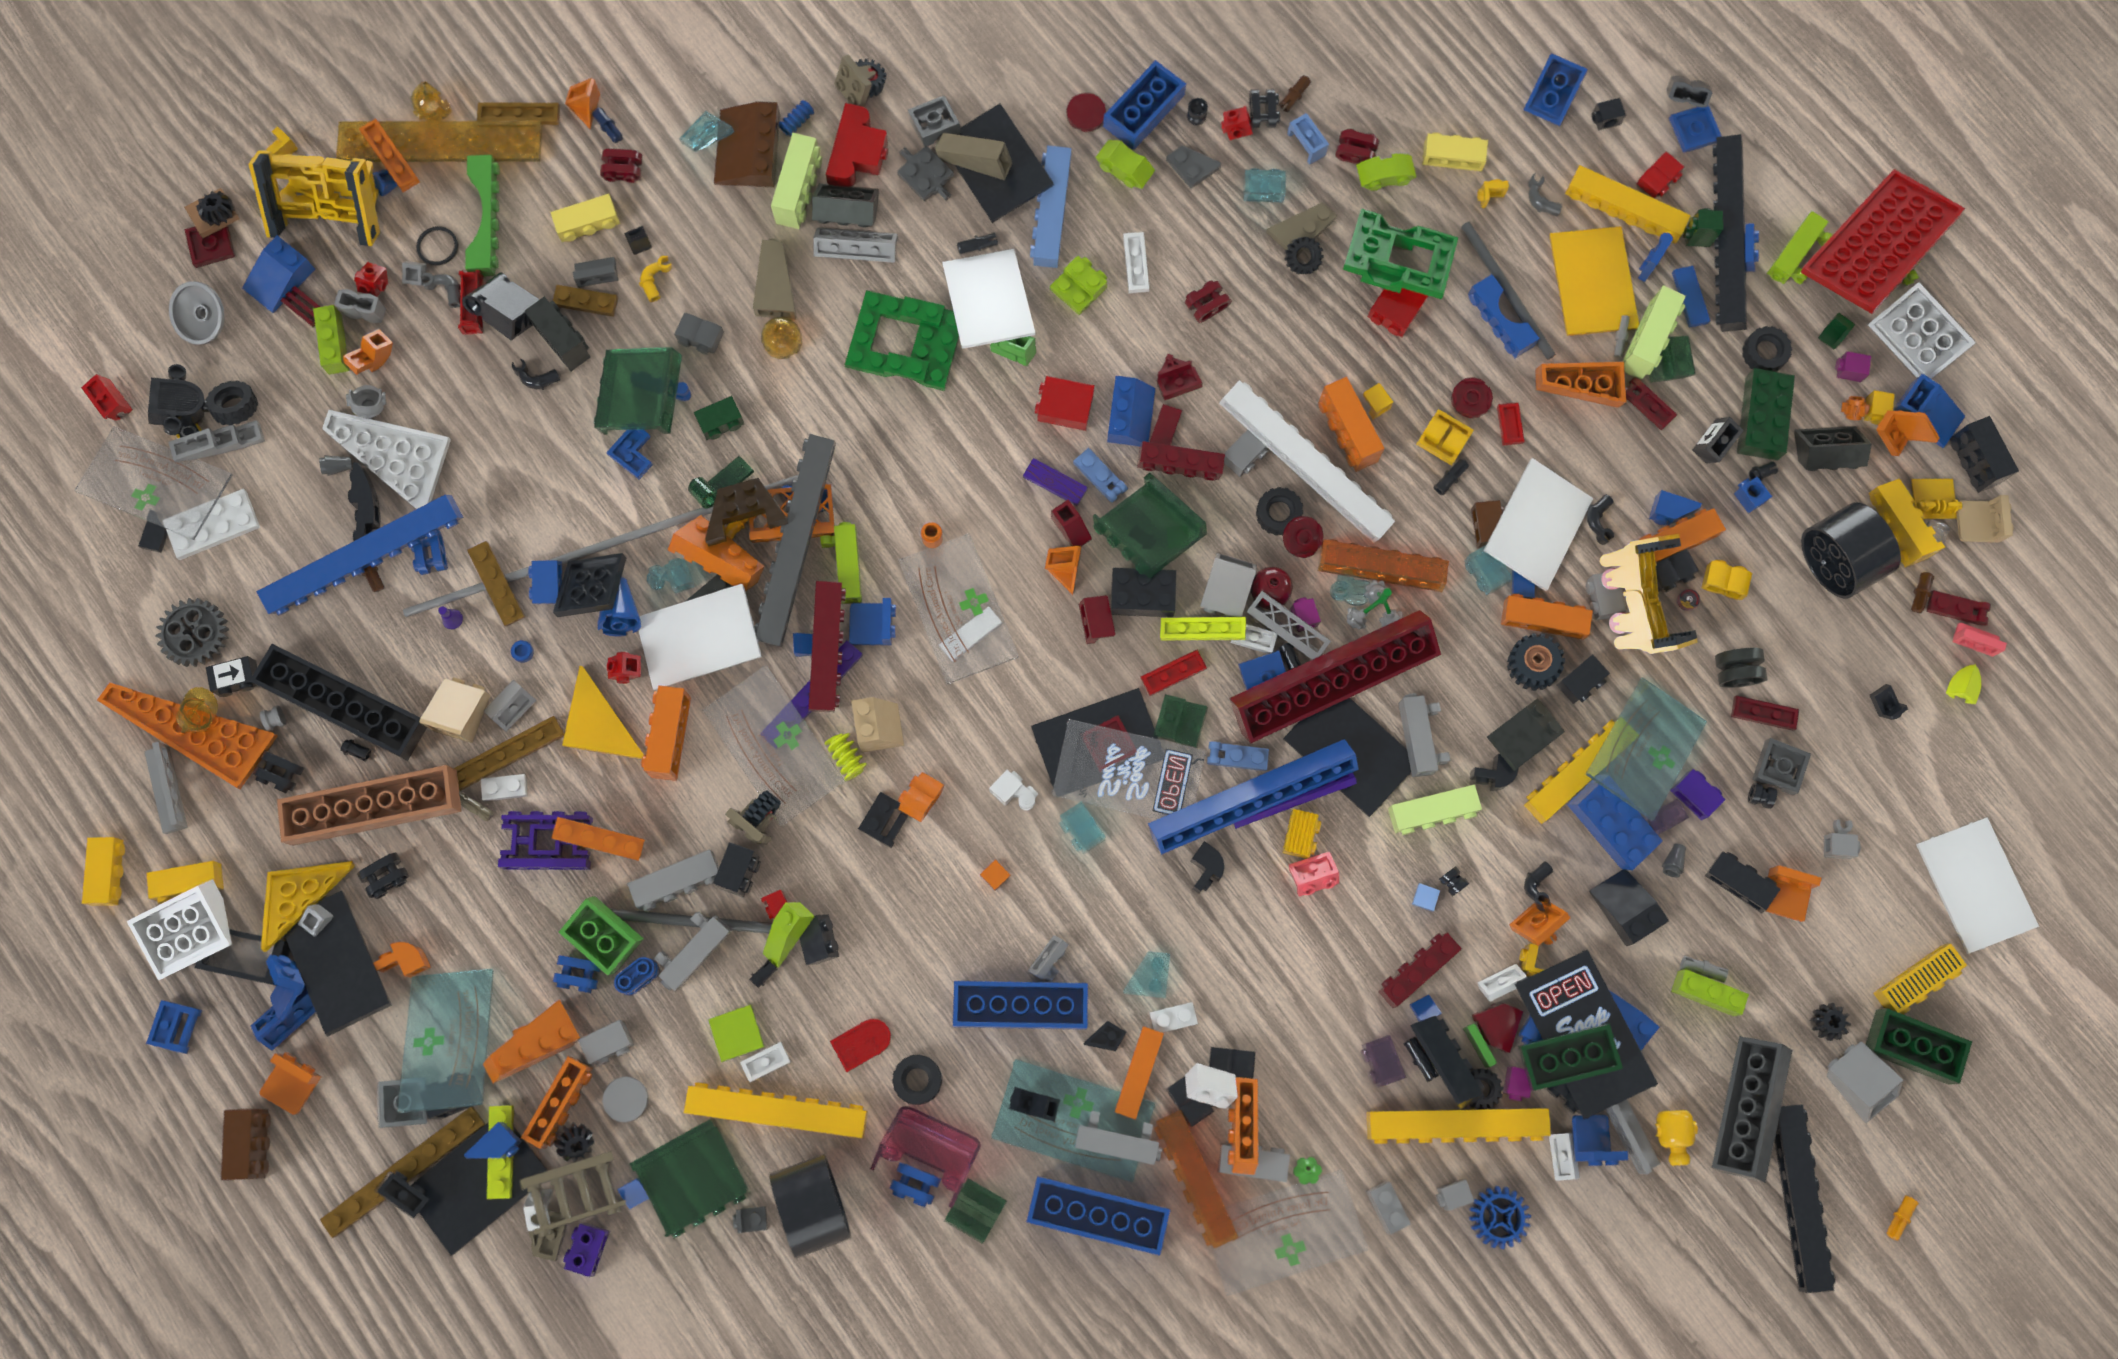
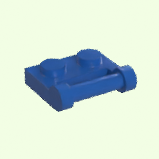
M1663 233L1660 236L1659 243L1655 248L1651 249L1647 258L1640 266L1639 270L1642 272L1638 279L1645 282L1655 269L1673 240L1670 233Z
M161 1000L146 1044L188 1054L190 1048L188 1044L196 1020L201 1016L202 1010ZM183 1013L189 1014L179 1044L173 1043Z

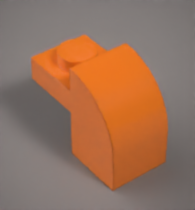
M378 329L362 336L361 348L343 355V362L356 375L368 369L374 372L388 360L393 342Z
M406 942L390 944L393 953L391 951L380 955L378 957L379 960L373 963L376 971L383 973L399 965L404 976L410 978L431 968L425 953L419 947Z

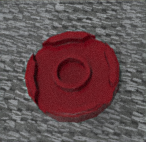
M1081 93L1072 97L1066 109L1067 120L1070 125L1082 132H1091L1100 128L1106 113L1104 102L1101 98L1091 93Z
M1474 377L1465 378L1452 391V406L1463 417L1479 418L1486 414L1492 405L1493 394L1491 388L1481 379Z
M1295 517L1284 529V547L1295 557H1311L1323 543V529L1312 517Z

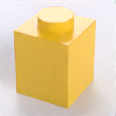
M1876 390L1871 392L1865 400L1866 404H1869L1870 407L1868 414L1864 416V421H1870L1872 424L1878 425L1887 410L1893 411L1895 394Z

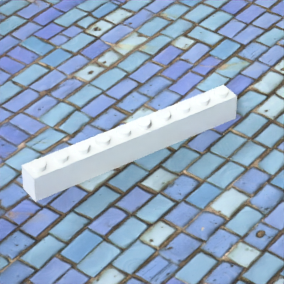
M1239 380L1219 404L1371 542L1375 543L1395 522L1390 512L1381 509L1372 496L1366 495L1361 491L1359 484L1355 481H1350L1341 468L1335 467L1330 463L1327 455L1319 453L1310 440L1304 439L1299 434L1296 427L1287 424L1283 420V416L1278 411H1273L1264 398L1256 396L1247 383H1242Z

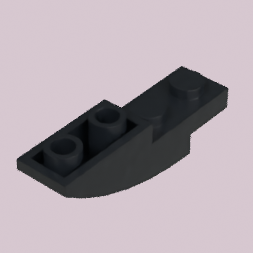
M353 462V470H350V481L352 483L351 490L348 491V500L358 509L355 510L354 515L357 522L356 530L353 531V541L371 533L372 529H379L381 518L374 485L364 468L359 463Z

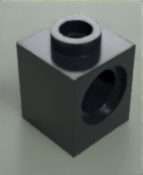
M1620 98L1597 103L1592 112V121L1596 124L1598 131L1619 126L1626 117Z

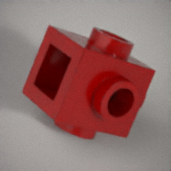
M1246 106L1223 112L1224 121H1221L1223 133H1227L1229 141L1253 134L1251 119Z
M367 262L355 274L354 281L356 282L357 292L378 297L388 285L387 269Z
M617 652L615 656L609 657L607 662L608 679L616 680V683L627 684L630 683V680L641 677V656L632 655L629 652Z

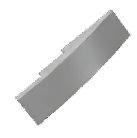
M255 420L238 427L229 425L214 431L208 428L168 443L173 460L179 462L231 452L265 442L260 423Z

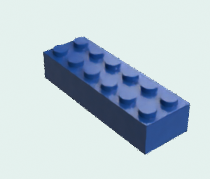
M954 981V1028L1087 1030L1088 983Z
M1037 1176L1026 1222L1160 1256L1170 1209Z

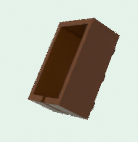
M269 1109L224 1110L221 1181L266 1178L269 1170V1162L266 1160L267 1150L270 1147V1139L267 1137L268 1127L271 1124V1116L268 1114Z

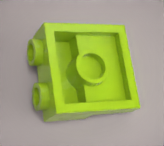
M1077 255L1064 268V272L1050 285V290L1080 315L1107 288V277L1101 270L1096 272L1091 267L1092 263L1086 257L1080 258Z

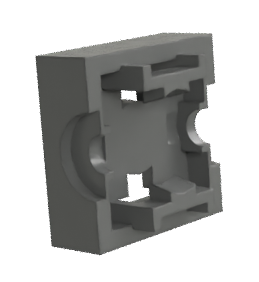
M945 95L908 110L909 119L924 147L934 144L935 140H938L939 136L943 133L956 135L961 133L960 123ZM927 122L928 126L922 127L921 123Z
M1769 738L1764 742L1752 780L1762 784L1775 785L1781 788L1782 792L1796 795L1800 791L1811 753ZM1770 755L1771 759L1775 760L1773 767L1769 766L1771 760H1768ZM1795 769H1797L1794 779H1792Z

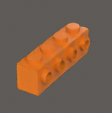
M568 1056L521 1138L540 1149H547L548 1146L551 1147L557 1139V1134L555 1133L558 1128L563 1126L569 1118L568 1111L572 1105L575 1106L580 1099L581 1094L579 1092L583 1085L586 1086L591 1080L593 1068L574 1057Z
M1235 1077L1238 1098L1232 1102V1108L1228 1110V1122H1232V1129L1228 1131V1143H1232V1151H1228V1164L1232 1165V1173L1254 1175L1258 1166V1079Z

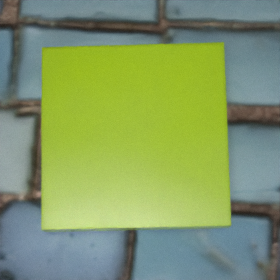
M751 1004L708 1019L721 1062L765 1047Z

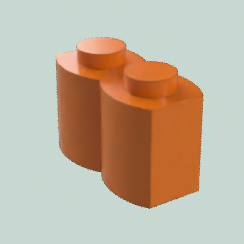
M924 772L918 777H913L909 784L910 789L908 792L904 790L898 799L900 802L899 810L919 822H922L944 788V784Z

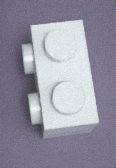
M1196 1063L1185 1074L1187 1098L1224 1109L1238 1098L1234 1074Z

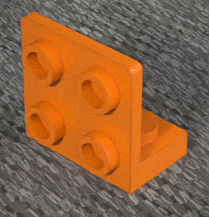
M1780 865L1770 868L1768 878L1777 883L1776 886L1780 888V891L1765 912L1799 922L1805 921L1811 889L1819 887L1822 878Z

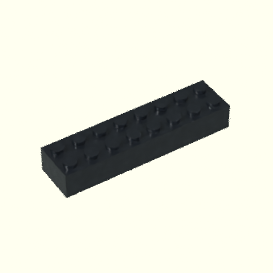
M271 644L250 679V682L406 761L411 757L427 727L419 722L420 717L274 644Z

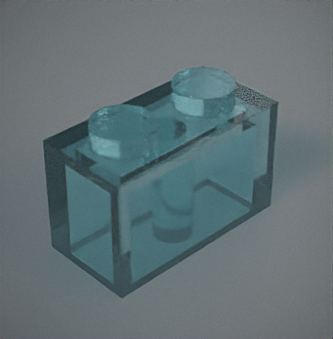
M1257 168L1245 170L1243 201H1284L1286 194V171H1280L1279 169L1260 170Z
M1485 545L1469 554L1464 562L1467 571L1476 578L1478 588L1485 592L1486 595H1489L1508 584L1512 576L1502 562L1484 551Z
M1082 801L1060 815L1061 822H1059V825L1065 834L1069 832L1073 838L1071 843L1077 852L1081 850L1085 854L1105 841L1106 836Z

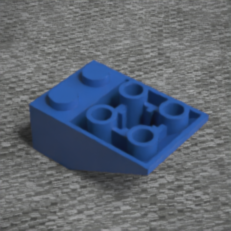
M1923 373L1910 384L1893 409V411L1901 410L1904 412H1922L1926 414L1940 437L1936 444L1942 448L1946 446L1965 418L1963 412L1941 385Z

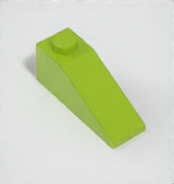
M801 902L785 903L773 920L762 954L776 968H779L815 916Z

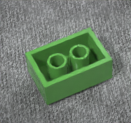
M596 896L586 898L559 931L565 939L608 976L616 973L644 940L642 936Z

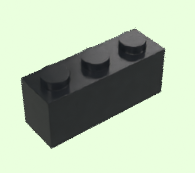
M1722 851L1705 874V877L1760 913L1765 912L1780 891V888L1776 886L1777 883L1768 877L1763 878L1757 874L1758 871L1754 867L1740 863L1738 857L1734 854Z

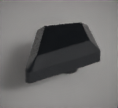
M1107 1021L1083 1044L1116 1052L1127 1032Z

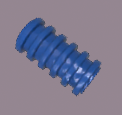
M801 100L800 105L797 104L796 109L793 108L791 110L792 113H788L787 117L783 118V122L780 121L778 123L779 128L785 135L791 137L792 133L802 126L801 123L804 124L806 122L805 119L808 120L810 115L814 114V109L807 101Z

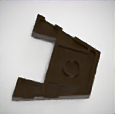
M759 478L718 489L705 538L708 547L727 541L725 524L766 513L767 524L770 529L788 524L786 516Z

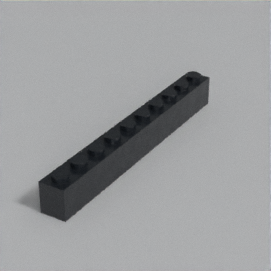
M1742 134L1716 137V145H1713V158L1717 157V163L1713 164V175L1717 176V182H1713L1714 194H1717V200H1714V210L1723 211V231L1714 241L1715 250H1718L1719 256H1715V269L1719 268V275H1715V286L1719 287V294H1715L1716 306H1720V313H1716V325H1720L1721 332L1747 330Z

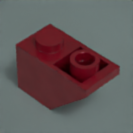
M1069 499L1051 510L1052 521L1071 546L1082 547L1092 540L1080 514Z

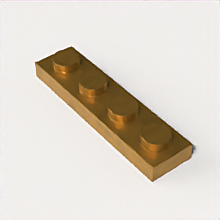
M478 102L477 122L479 125H559V103Z
M488 541L468 549V554L504 626L525 618Z

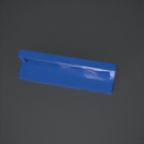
M305 984L302 993L293 1002L291 1012L286 1014L283 1020L277 1018L272 1006L250 1025L256 1040L271 1051L316 1012Z

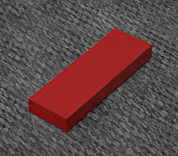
M1197 649L1141 676L1140 679L1149 696H1152L1206 670L1207 666Z

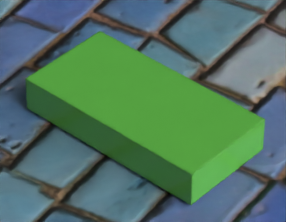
M1476 1024L1464 1027L1463 1030L1484 1067L1488 1068L1497 1064Z

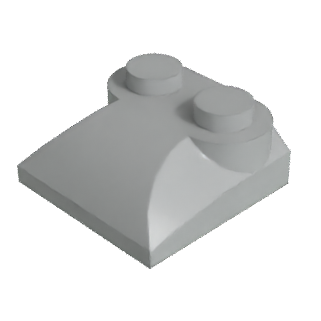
M426 1078L377 1083V1118L379 1128L427 1124V1113L420 1093L426 1091Z

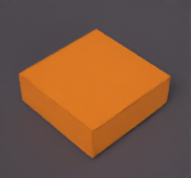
M996 859L980 874L995 891L1011 876Z

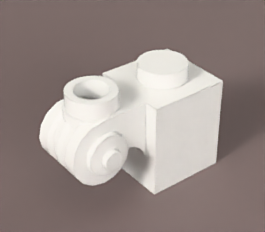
M1006 770L989 788L990 793L1004 806L1014 797L1019 798V807L1026 811L1033 808L1035 798L1038 795L1036 790L1030 785L1026 788L1021 783L1023 779L1015 771L1010 773Z

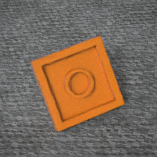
M1541 902L1545 911H1540L1534 903L1511 922L1509 926L1512 931L1536 946L1543 942L1546 945H1551L1553 941L1550 937L1556 941L1557 936L1554 932L1570 919L1566 911L1552 903L1549 905L1547 902Z

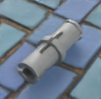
M1685 955L1681 960L1680 969L1682 970L1687 969L1723 983L1727 979L1728 969L1709 964V961H1700Z

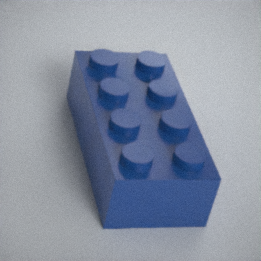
M1155 60L1104 114L1103 127L1134 151L1185 96L1186 83Z
M1609 776L1594 777L1567 803V806L1620 869L1634 870L1663 842Z

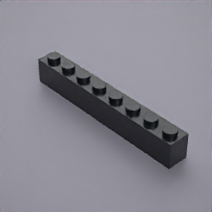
M1803 1105L1781 1106L1774 1143L1799 1292L1834 1291L1835 1275L1830 1267L1831 1252L1826 1243L1828 1233L1822 1219L1824 1209L1818 1196L1820 1185L1814 1172L1816 1161L1811 1154L1810 1145L1812 1144V1138L1806 1124L1808 1122V1114Z

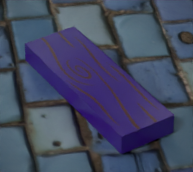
M1034 458L1023 474V478L1064 500L1069 499L1077 507L1088 489L1087 486Z

